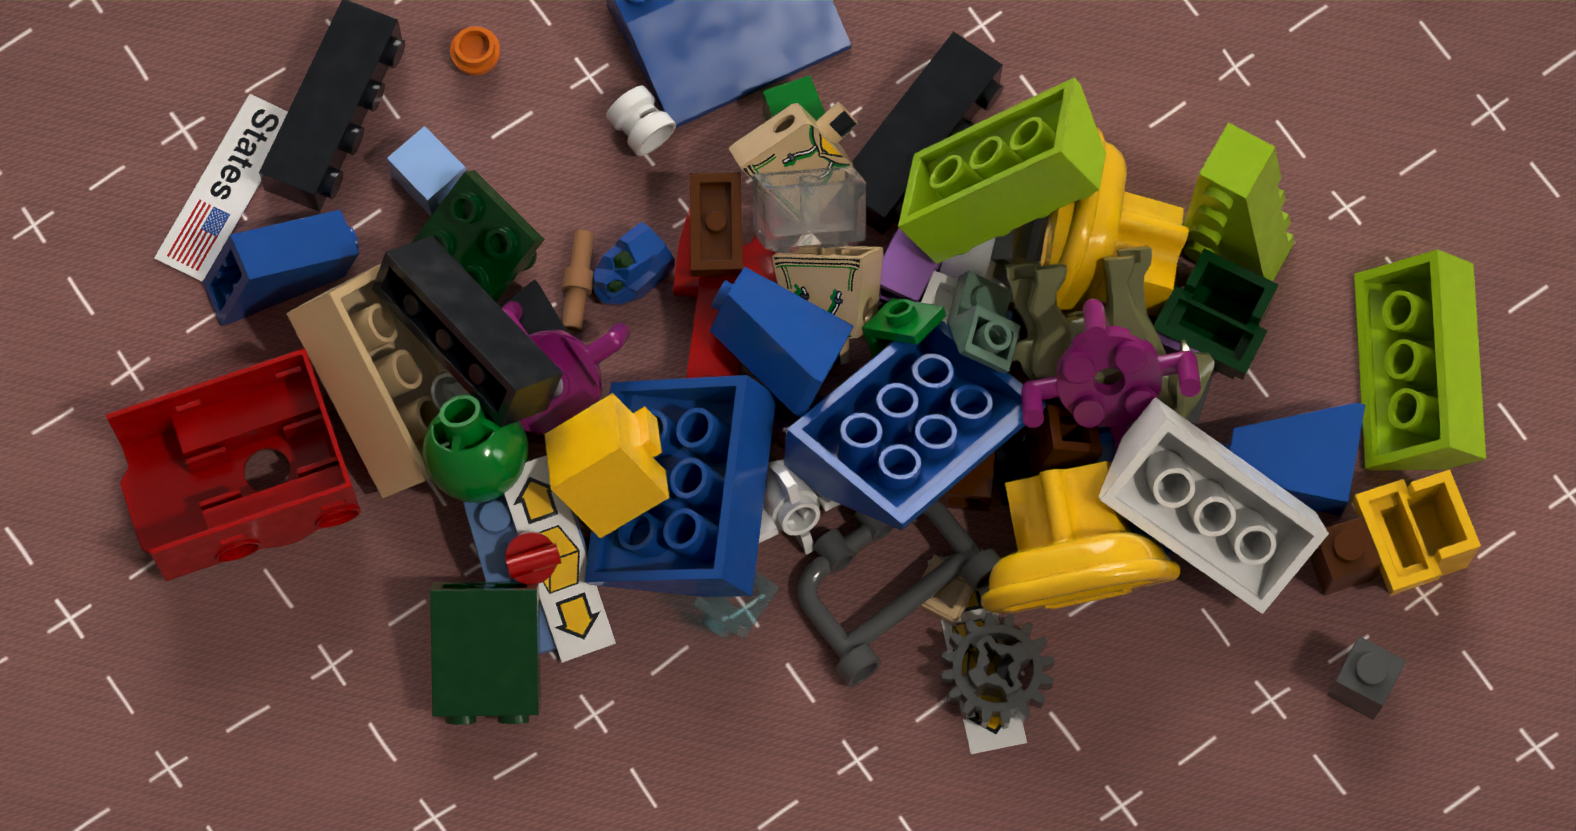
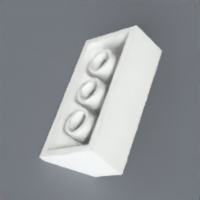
M1156 397L1122 437L1098 496L1106 505L1262 614L1329 534L1314 510Z

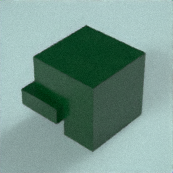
M1204 248L1186 282L1185 288L1182 289L1174 285V289L1162 308L1154 328L1163 337L1178 343L1181 340H1186L1188 347L1199 352L1210 353L1215 361V371L1231 379L1237 377L1243 380L1268 330L1262 328L1261 325L1269 311L1279 284Z

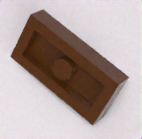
M741 172L689 173L691 277L739 276L743 270Z

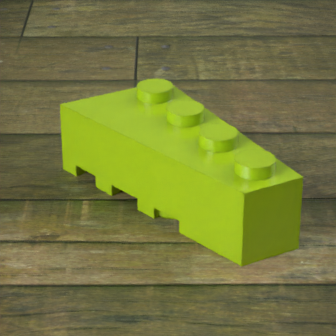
M1228 122L1198 175L1183 226L1189 227V232L1183 249L1190 259L1197 262L1205 248L1270 281H1274L1295 243L1293 234L1286 232L1291 224L1290 216L1281 209L1286 201L1285 191L1277 186L1282 177L1275 146Z

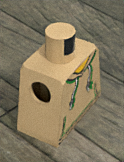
M839 102L833 105L817 121L800 104L795 103L736 141L729 147V150L741 170L803 229L852 170L853 163L839 142L858 125V122Z
M793 244L773 255V266L778 285L854 326L834 365L850 362L849 339L858 338L863 335L862 327L878 312L883 247Z

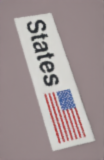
M249 94L154 259L200 281L204 280L261 182L259 171L288 111Z

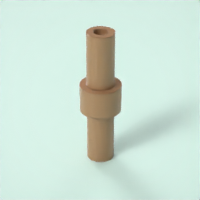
M576 230L574 232L570 267H566L563 274L561 289L566 293L562 324L567 332L578 333L582 330L586 296L592 294L594 272L590 270L595 234L587 230Z

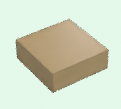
M934 555L922 578L945 560ZM960 575L918 608L956 627L975 592Z

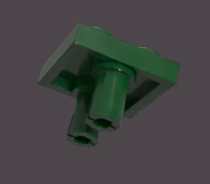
M475 170L465 171L411 243L433 236L488 295L497 302L520 271L528 270L534 266L537 259L536 250L545 239Z

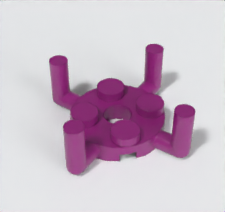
M1090 299L1083 306L1085 331L1078 334L1071 341V346L1063 356L1060 355L1056 365V376L1029 381L1022 386V417L1026 426L1031 428L1040 426L1044 421L1043 400L1059 397L1062 404L1073 415L1079 425L1087 428L1095 426L1110 427L1114 443V453L1116 454L1122 437L1131 427L1130 423L1138 419L1155 397L1158 399L1163 376L1178 374L1179 388L1182 395L1194 397L1199 394L1201 384L1196 355L1191 351L1158 356L1154 346L1145 338L1143 341L1131 335L1129 329L1120 326H1108L1102 302L1097 299ZM1106 368L1117 369L1123 374V377L1118 382L1110 385L1101 384L1095 379L1096 374Z
M516 301L507 302L502 309L527 334L519 322L523 314L522 306ZM614 324L606 334L588 346L563 330L539 331L528 335L563 372L561 377L563 391L560 395L552 398L546 411L520 420L524 430L546 434L599 402L603 391L599 363L620 350L628 340L630 330L625 324Z

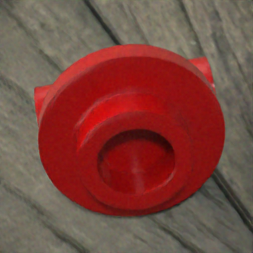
M534 531L523 532L515 536L507 545L504 554V562L510 579L514 578L518 582L527 585L544 582L553 574L556 566L562 564L556 543L553 544L547 536Z

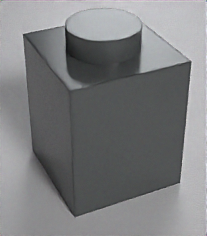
M1359 636L1327 696L1374 720L1387 700L1406 660Z

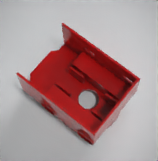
M306 348L106 414V418L123 449L128 465L120 481V486L142 551L151 554L165 581L222 562L242 559L263 548H275L293 544L308 537L316 530L347 523L356 518L361 512ZM263 450L280 452L287 458L290 465L287 481L262 491L251 487L245 479V468L249 459L254 454Z

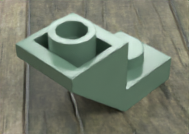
M967 271L958 278L947 319L948 326L960 354L1005 374L1009 372L1021 325L1005 318L1012 291L971 271Z

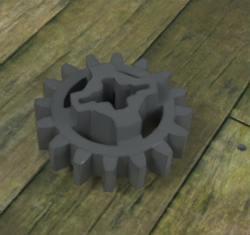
M986 613L984 626L978 627L971 619L967 620L964 626L967 635L965 638L956 633H952L950 636L949 644L956 652L944 651L941 657V663L952 668L942 672L940 676L941 684L954 685V688L947 695L948 703H957L962 700L964 707L961 717L967 719L975 711L981 714L980 724L984 728L989 724L991 717H998L1003 729L1009 727L1012 714H1016L1023 722L1029 720L1030 711L1028 704L1041 709L1046 699L1038 689L1051 690L1054 681L1049 675L1043 674V672L1053 668L1054 657L1040 655L1046 648L1048 641L1045 637L1032 641L1030 634L1033 624L1028 622L1020 630L1014 628L1013 614L1009 613L1005 617L1003 624H996L992 613ZM994 639L1007 640L1014 643V645L1008 646L996 643ZM971 650L973 653L972 657L977 665L974 669L968 671V675L963 677L962 662L967 652ZM989 662H993L997 668L1004 665L1007 666L1005 679H1001L997 673L990 676L987 675ZM1031 664L1032 680L1024 692L1022 684L1018 679V674ZM984 694L999 698L1001 703L989 702L979 698V696Z

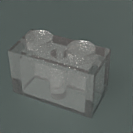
M853 166L753 174V233L765 249L776 253H793L798 251L800 246L819 245L823 248L833 249L849 246V242L865 241L866 181Z

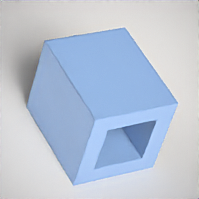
M426 126L421 128L387 158L391 177L430 217L466 171V167Z

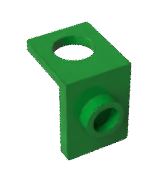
M891 298L862 327V330L874 358L884 350V339L915 345L919 344L947 315L944 306L915 302L908 299Z

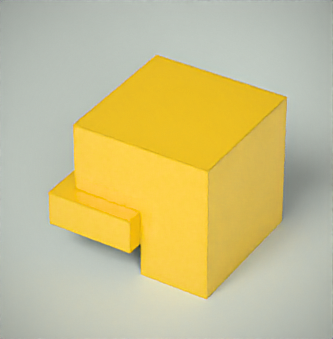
M612 393L544 434L551 490L600 539L669 498L666 471L654 459L655 456L662 453L657 418L645 406L632 413Z
M1450 469L1413 481L1408 488L1405 480L1401 479L1355 494L1352 499L1358 517L1364 516L1382 562L1380 572L1390 596L1439 580L1441 576L1467 568L1481 547Z

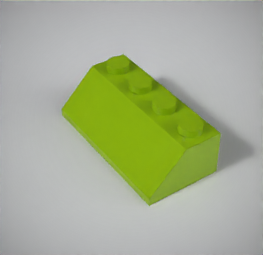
M1073 77L915 153L898 228L936 264H939L956 255L966 254L972 248L993 238L1003 237L1013 229L1037 218H1045L1053 211L1077 200H1084L1096 191H1099L1106 152L1082 86L1077 79Z
M1437 249L1355 273L1361 404H1365L1362 421L1365 469L1371 471L1446 470L1486 460L1474 263Z

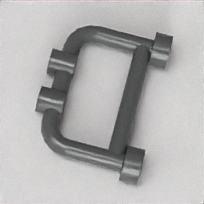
M939 500L934 502L922 514L929 518L956 553L850 634L844 631L820 600L817 591L819 583L829 574L839 572L847 567L855 559L859 551L872 541L883 539L895 528L860 512H856L854 517L860 523L857 528L845 537H843L838 529H833L820 537L813 546L819 557L813 560L801 573L797 585L798 602L805 615L840 658V662L835 670L848 687H854L862 683L880 667L882 661L869 645L961 575L974 592L989 586L992 568L1001 558L993 548L981 551L946 506Z

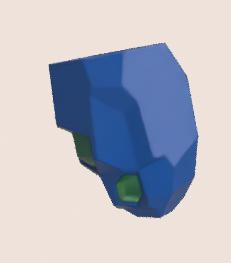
M640 222L619 238L615 246L602 256L593 274L595 296L603 305L622 306L639 300L660 284L675 268V258L661 238L649 226Z

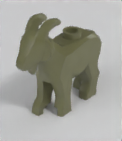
M1146 245L1118 249L1117 257L1102 258L1106 287V309L1104 310L1108 326H1120L1129 329L1131 335L1143 341L1145 338L1156 349L1158 356L1166 355L1160 337L1149 319L1145 307L1144 275L1151 265L1152 248ZM1039 261L1006 265L1005 270L1011 286L1014 305L1023 316L1026 324V339L1016 343L1012 361L1018 360L1024 373L1031 381L1056 376V365L1060 355L1063 356L1071 346V341L1078 334L1085 331L1083 310L1074 311L1064 316L1057 306L1056 292L1065 281L1067 266L1064 264L1041 266ZM1181 340L1179 352L1193 351L1188 347L1186 340ZM1193 352L1197 357L1201 390L1198 395L1186 397L1181 394L1178 374L1162 377V387L1158 399L1185 419H1187L1201 399L1214 370L1215 361L1210 353ZM1106 368L1099 371L1095 379L1101 384L1115 383L1123 377V374L1117 369Z

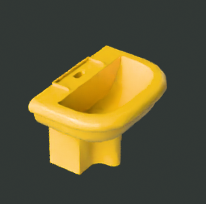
M1097 128L1106 152L1100 189L1090 197L1072 202L1053 211L1049 215L1040 263L1041 266L1064 264L1067 266L1065 281L1056 292L1057 306L1065 316L1074 311H1082L1085 302L1090 299H1097L1106 303L1105 276L1102 266L1103 257H1117L1118 249L1148 245L1152 248V260L1149 269L1144 275L1145 307L1147 315L1158 317L1174 289L1177 262L1188 237L1189 227L1182 225L1184 208L1125 192L1127 165L1123 154L1114 145L1106 142L1103 132Z
M1104 461L1070 469H1052L1040 472V475L1005 483L1018 552L1001 558L994 565L989 577V591L982 595L981 604L990 613L1014 614L1043 607L1045 609H1057L1130 594L1132 589L1174 581L1180 575V567L1175 561L1167 559L1164 548L1157 540L1148 535L1132 533L1129 520L1099 499L1098 496L1112 464L1111 462Z

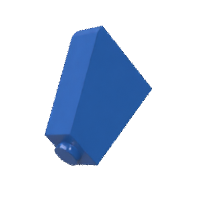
M341 210L229 235L202 281L220 325L231 324L345 277L360 254L358 238L353 228L347 226Z
M744 267L734 284L725 280L711 304V308L718 311V314L709 331L793 414L802 417L807 413L854 326Z
M1350 403L1237 427L1233 429L1228 444H1220L1312 510L1341 516L1349 501L1365 404Z

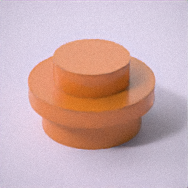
M470 26L461 30L455 35L450 45V55L453 64L458 70L468 75L477 76L488 73L497 65L500 59L499 41L494 33L484 27Z

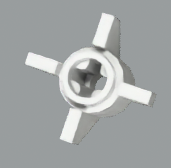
M784 459L769 462L759 543L778 535V530H782L788 535H795L798 543L807 555L815 551L809 530L817 524L820 518V504L825 511L841 504L818 494L784 465Z

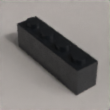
M349 0L341 1L259 171L265 191L318 212L321 211L326 198L333 199L336 196L343 179V171L340 170L347 154L354 155L361 144L364 135V127L361 126L368 110L374 112L382 100L385 90V84L382 83V80L388 68H396L402 58L405 40H402L398 19Z
M953 31L852 161V170L834 192V202L882 235L893 222L898 225L914 154L975 125L971 120L981 108L988 111L1003 91L1004 86L1000 84L1003 64Z
M433 236L385 252L371 290L459 384L479 401L481 407L500 427L507 426L548 409L563 372Z

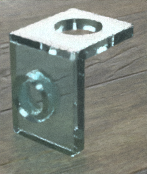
M755 570L754 583L758 587L759 596L757 602L748 609L736 608L731 603L729 597H709L706 600L700 596L697 597L693 605L705 613L700 622L722 638L726 639L730 632L745 639L778 592L779 586Z

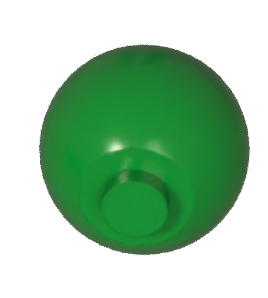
M459 395L446 401L441 407L440 412L431 421L424 437L423 459L430 478L445 494L463 502L483 503L503 496L518 481L528 460V441L520 421L500 427L481 407L475 397Z

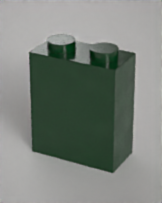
M434 582L430 589L432 716H445V723L465 725L476 723L477 716H498V723L523 724L529 722V715H539L541 708L539 584L527 585L520 582Z

